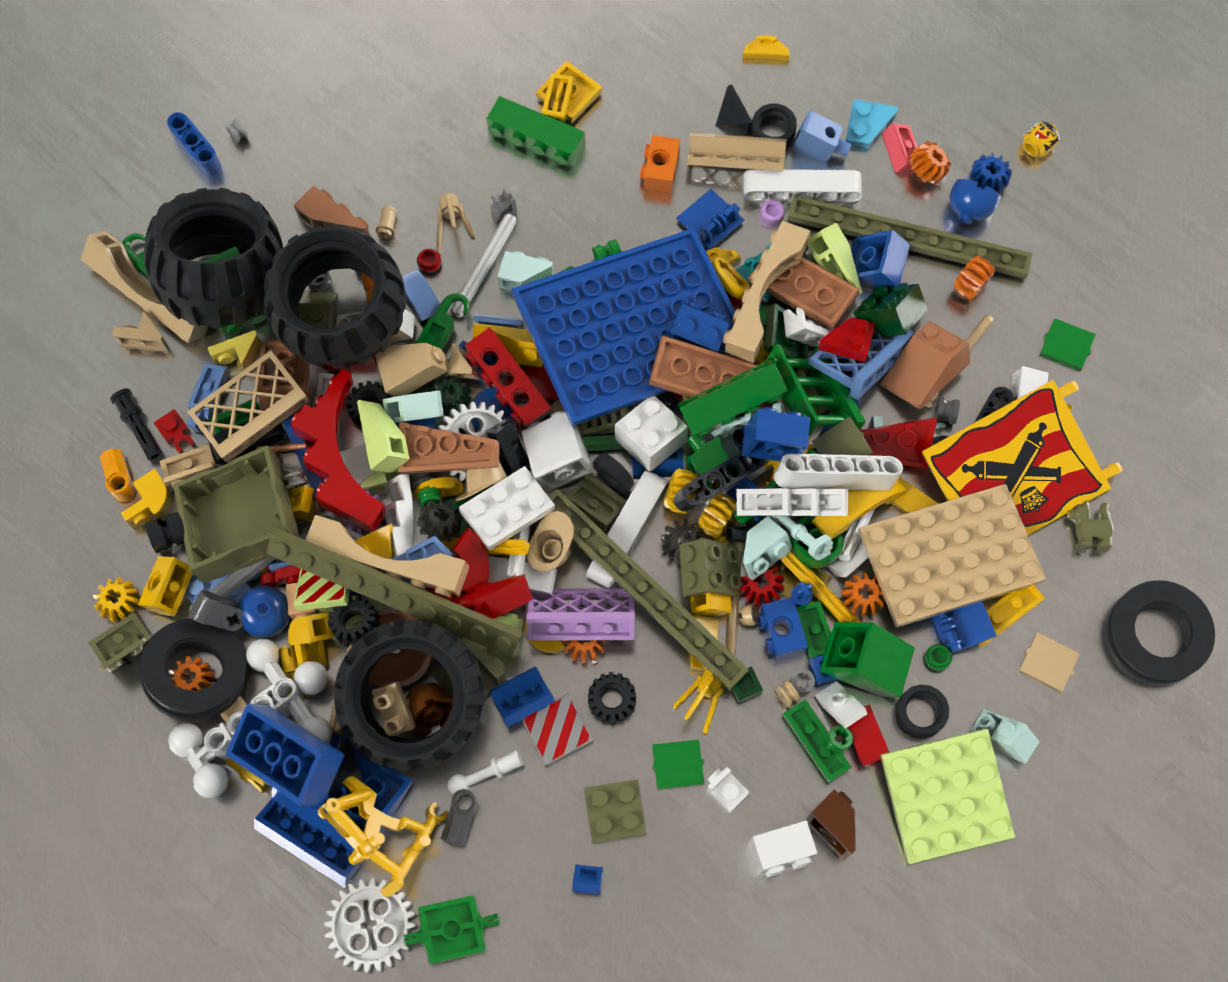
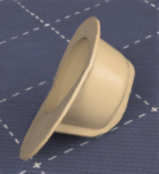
M500 461L499 468L467 470V492L457 497L456 501L465 499L507 478L508 476H506Z
M555 511L543 517L529 543L527 560L533 569L540 572H548L564 564L568 559L570 545L574 536V525L569 516L563 512Z

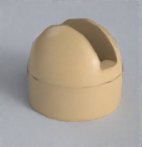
M755 604L746 605L739 610L738 615H742V619H739V621L743 625L753 626L759 624V610Z

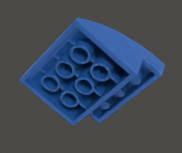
M333 733L329 745L337 749L342 735ZM352 746L362 776L361 782L376 793L373 807L393 817L411 786L412 780L394 768L385 767L371 761ZM272 787V798L256 816L254 829L342 887H345L363 863L362 861L352 865L349 862L348 858L355 849L327 819H322L318 815V809L321 806H300ZM347 787L327 794L324 804L330 798L337 799L352 792ZM358 806L344 810L348 817L364 832L367 820L359 815ZM381 826L379 833H383L385 828Z

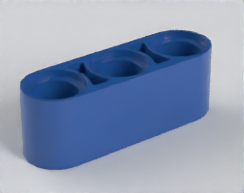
M175 112L171 114L167 119V125L175 141L204 175L211 176L217 174L221 168V163L211 144L184 113Z

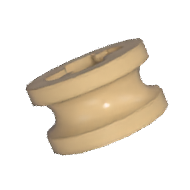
M788 680L784 682V686H777L775 688L778 696L788 708L792 706L793 701H800L799 694Z

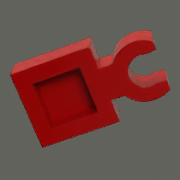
M175 409L153 422L169 445L174 442V447L179 454L184 453L181 448L184 443H190L193 448L196 447L194 440L189 435H185L190 432V429Z
M290 565L275 569L276 572L261 574V584L277 587L284 583H298L301 569Z

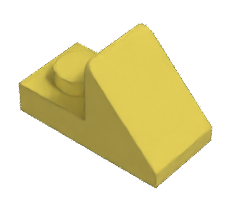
M256 330L208 347V350L216 365H227L232 363L234 359L239 358L243 369H246L253 363L261 347V340Z

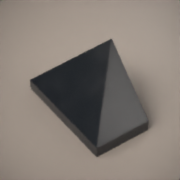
M728 85L715 126L741 135H751L753 121L733 85Z
M344 733L337 746V750L342 752L344 757L328 794L346 787L343 781L348 777L353 776L359 781L362 780L352 745Z

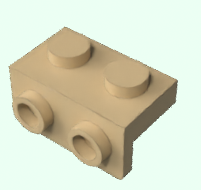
M209 444L160 460L164 475L163 482L170 491L174 490L173 484L206 470L217 468Z

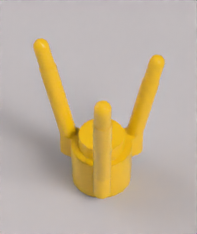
M705 670L703 675H698L694 683L673 704V708H678L697 688L699 694L684 716V719L688 720L703 697L711 698L713 695L703 728V734H707L719 697L724 691L720 688L722 683L709 670Z

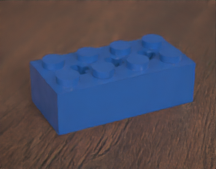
M246 704L225 754L300 806H323L344 757L342 752L272 707Z

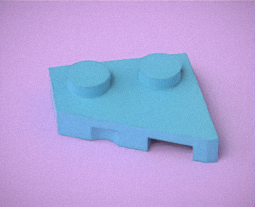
M853 99L845 141L851 143V146L868 149L875 141V138L884 131L889 121L895 118L899 107Z

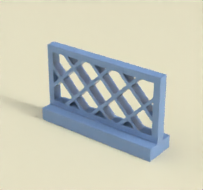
M874 330L873 335L875 339H871L870 347H879L880 351H868L867 364H856L854 359L818 350L809 359L808 364L851 389L849 396L858 400L891 369L915 332L909 330L906 335L889 336L893 339H882L881 334ZM820 359H831L832 363H824ZM838 359H849L850 364H840ZM841 371H853L854 376L850 378Z

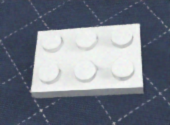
M524 466L461 505L459 510L490 551L555 510V505Z

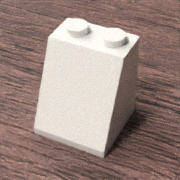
M564 411L554 413L550 419L543 422H534L528 429L521 431L534 479L547 491L550 492L595 472L578 426H571Z

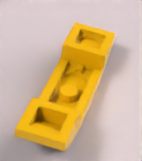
M897 480L893 488L886 491L850 490L848 492V516H816L812 523L823 535H828L832 540L848 530L851 523L884 502L886 504L891 503L905 494L907 489Z

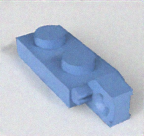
M205 363L187 407L189 410L227 382L231 373L227 366ZM204 408L196 415L201 421L207 422V420L212 418L214 409ZM190 416L186 425L193 431L202 433Z

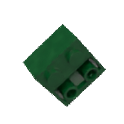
M901 283L893 287H887L886 285L873 289V293L863 300L853 313L857 319L875 323L874 330L886 337L906 335L928 308L919 283L910 285L908 283Z

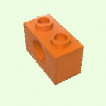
M652 135L651 144L646 143L644 158H647V164H642L640 179H644V189L672 193L681 139ZM661 162V163H664V164H663V165H657V164H655V163Z

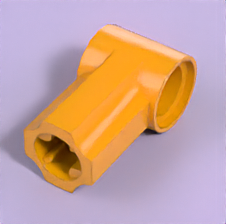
M113 448L106 450L99 456L106 478L105 486L117 501L128 502L135 496L136 487L131 481L123 451ZM125 484L123 488L117 490L120 485Z

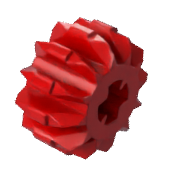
M769 567L766 572L760 574L754 580L749 578L745 569L747 576L740 578L741 583L744 584L740 589L742 594H747L746 601L751 602L755 599V605L759 607L762 601H765V604L771 603V598L775 601L780 600L778 593L784 592L785 588L782 585L784 576L778 575V567L772 569ZM761 581H766L767 586L764 584V588H759L758 583L761 585Z

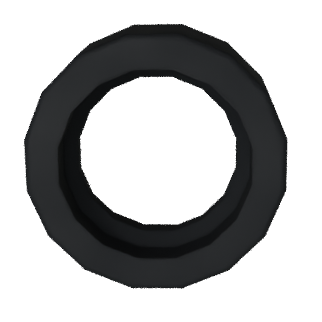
M772 103L761 106L755 112L752 118L751 137L786 139V148L793 142L797 129V119L793 111L787 106ZM776 118L782 120L787 125L788 130L782 136L771 137L760 130V124L766 119Z
M920 684L910 687L902 694L896 705L895 715L899 726L905 733L916 738H928L934 736L945 726L949 719L950 707L946 697L940 690L931 685ZM926 696L936 704L938 717L931 726L919 727L908 718L907 705L914 697Z

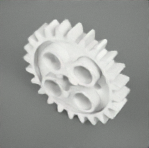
M470 402L469 409L464 404L459 405L460 413L455 409H451L453 417L444 416L443 419L447 423L446 426L438 425L437 428L459 434L461 433L458 430L462 428L468 435L488 438L485 431L503 421L501 417L504 411L501 410L495 414V405H490L485 410V402H480L478 408H476L474 402ZM472 418H476L480 422V428L477 432H472L469 429V422ZM467 470L450 471L449 475L454 476L459 473L458 479L462 482L466 477Z
M371 878L369 886H366L364 880L361 879L357 889L350 883V893L346 894L340 890L339 894L342 900L340 902L332 900L331 902L336 909L335 911L330 910L326 912L329 916L333 917L332 921L324 923L325 926L332 928L331 932L325 934V938L334 939L328 948L331 950L339 949L335 958L340 959L345 956L344 966L347 967L354 961L355 971H359L362 964H364L366 973H370L372 965H375L376 970L380 972L382 971L383 962L387 966L392 967V957L402 960L399 951L401 949L410 950L404 944L403 934H408L409 929L417 928V925L409 923V919L415 917L416 913L407 912L412 902H402L406 895L404 892H400L397 895L393 894L391 897H385L380 893L383 886L387 884L386 880H382L378 887L374 878ZM366 900L369 902L370 918L377 922V925L373 926L372 929L377 943V950L375 951L372 948L371 932L364 929V925L369 923L364 907V901ZM381 900H386L388 903L387 912L383 915H377L375 912L376 904ZM358 907L361 911V916L356 922L351 923L348 920V912L350 909ZM386 928H391L394 932L393 940L388 944L382 943L380 939L381 932ZM363 935L366 939V945L362 950L356 951L353 947V941L357 936Z

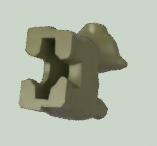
M1085 501L1083 504H1077L1072 510L1068 511V519L1076 525V536L1078 538V543L1075 546L1076 551L1088 550V547L1093 546L1092 541L1098 543L1097 551H1109L1111 549L1113 524L1107 503H1102L1099 508L1100 519H1089L1090 509L1088 501Z

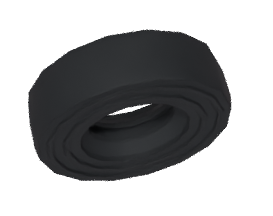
M601 453L593 461V467L596 472L616 491L624 494L633 487L634 480L632 476L610 455Z

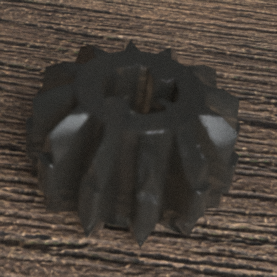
M441 499L437 503L430 500L419 512L417 526L421 527L419 530L420 535H428L427 539L435 536L441 542L444 540L449 543L460 532L462 517L458 516L459 509H452L451 502L445 505Z
M684 519L683 525H680L675 520L673 521V528L670 526L665 527L666 534L661 535V541L665 543L662 545V551H669V560L677 556V563L680 564L679 545L682 542L678 543L679 538H684V541L687 539V543L703 538V531H696L698 528L696 523L689 527L687 519Z

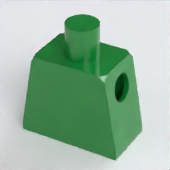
M698 434L686 439L695 452L685 460L690 471L698 475V477L729 459L721 446V438L719 436L708 443L703 436H698ZM727 469L728 475L732 477L733 473ZM706 480L707 486L713 490L711 482Z

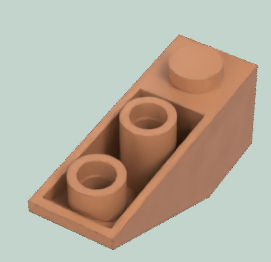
M313 185L294 204L298 217L312 228L317 226L332 228V225L348 227L352 232L358 230L370 236L369 226L366 221L361 217H354L344 204H337L324 189L320 191Z

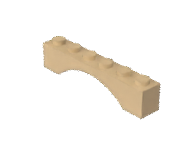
M784 221L781 222L779 229L773 230L770 237V243L772 244L769 249H764L760 260L762 265L760 269L756 268L752 275L751 282L753 285L751 289L746 288L742 297V303L744 304L741 309H736L732 323L734 325L732 330L727 329L724 335L723 343L726 344V355L754 364L763 345L764 337L759 314L762 297L769 285L780 274L800 263L808 246L810 230Z
M106 231L88 235L80 260L88 265L91 270L97 272L109 284L123 292L127 298L132 299L144 311L158 319L162 325L176 333L180 339L189 343L205 337L208 326L200 325L198 327L190 325L183 319H177L159 301L151 285L142 278L133 266L121 242Z
M318 515L314 516L306 537V541L396 579L409 581L415 587L423 590L426 587L435 589V594L445 598H450L451 595L459 597L469 570V565L465 560L442 553L413 561H396L379 557L359 546L340 522Z

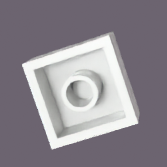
M655 396L647 398L615 424V440L649 472L687 443L688 426Z
M807 820L753 836L749 842L758 874L766 873L767 878L782 874L785 871V867L792 866L793 870L809 866V863H812V858L817 854Z

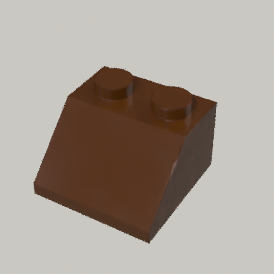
M834 789L805 820L845 860L856 850L855 809L851 806L852 800L844 792L840 791L838 793Z

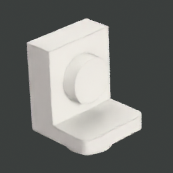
M728 767L723 771L717 769L708 779L710 784L707 790L729 813L750 794L731 774V770Z

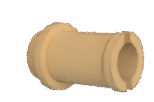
M385 206L382 207L380 222L375 230L378 237L390 239L395 233L393 226L397 210L393 207Z

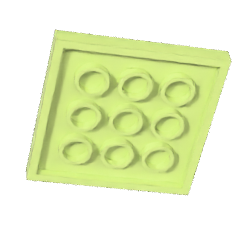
M988 729L968 732L880 754L908 864L1015 838Z

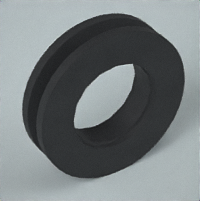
M1153 580L1133 587L1115 603L1107 620V641L1114 658L1128 673L1149 683L1170 684L1187 678L1207 662L1215 644L1214 622L1204 602L1188 588L1170 581ZM1159 607L1170 611L1180 620L1184 627L1186 640L1184 648L1179 654L1173 657H1159L1151 654L1141 645L1135 631V622L1141 611L1147 608Z
M192 618L172 622L158 630L150 638L143 650L140 663L143 691L149 702L157 710L171 718L182 721H201L213 718L230 708L243 690L247 665L245 651L241 642L232 631L212 625H204ZM186 649H204L217 657L222 667V673L218 680L208 688L198 691L183 690L173 685L167 678L165 669L170 658L179 651Z

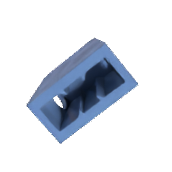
M809 110L796 133L790 152L828 162L833 152L846 157L851 143L839 139L843 129L842 126Z

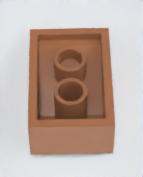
M929 321L912 336L881 382V386L921 409L970 364L969 342Z
M280 340L261 341L260 358L271 350L310 400L306 405L313 408L312 364L294 355ZM272 359L262 365V375L275 376L276 364ZM280 371L279 377H285ZM260 379L258 392L272 394L274 380ZM278 381L276 394L286 395L294 388L289 382ZM258 396L260 408L262 411H265L270 407L271 398Z

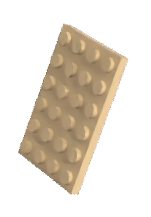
M1006 484L866 525L858 530L896 628L1040 584L1046 580Z

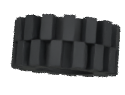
M367 381L365 386L362 382L358 383L360 388L356 389L354 386L351 389L352 394L348 393L347 398L349 401H346L347 410L352 421L357 423V426L362 428L357 401L376 398L384 408L383 399L391 398V394L385 393L384 386L382 385L381 387L379 382L375 381L373 385L371 381Z
M359 595L355 596V600L352 596H349L347 606L332 607L334 613L329 612L328 615L330 618L328 625L331 632L340 644L343 643L348 648L350 644L353 646L366 633L381 626L379 614L373 604L364 597L362 599ZM362 615L364 617L362 622L356 627H345L347 621L353 616Z
M609 672L608 675L603 673L600 675V678H595L592 686L590 685L588 693V704L592 714L596 715L598 720H604L609 724L611 722H615V724L620 723L622 719L626 720L628 715L632 714L636 705L635 687L630 683V679L628 677L624 678L621 673L615 675L614 672ZM609 688L619 690L623 696L621 704L614 708L605 706L601 699L605 690Z

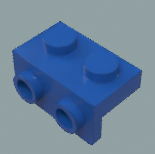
M690 300L688 304L682 302L671 333L718 352L730 324L725 320L726 315L714 310L709 314L702 311V305Z
M533 667L489 691L507 727L522 721L525 717L543 710L555 702L537 667Z

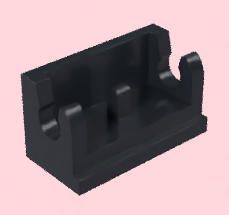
M507 418L485 431L489 439L499 441V461L506 476H510L524 466L528 471L531 470L529 458L514 428L516 424L511 418Z

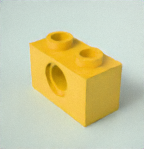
M158 556L137 605L158 615L175 616L193 575L189 564L175 557Z

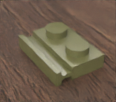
M590 474L586 475L583 480H580L566 495L573 504L604 531L618 518L627 500Z

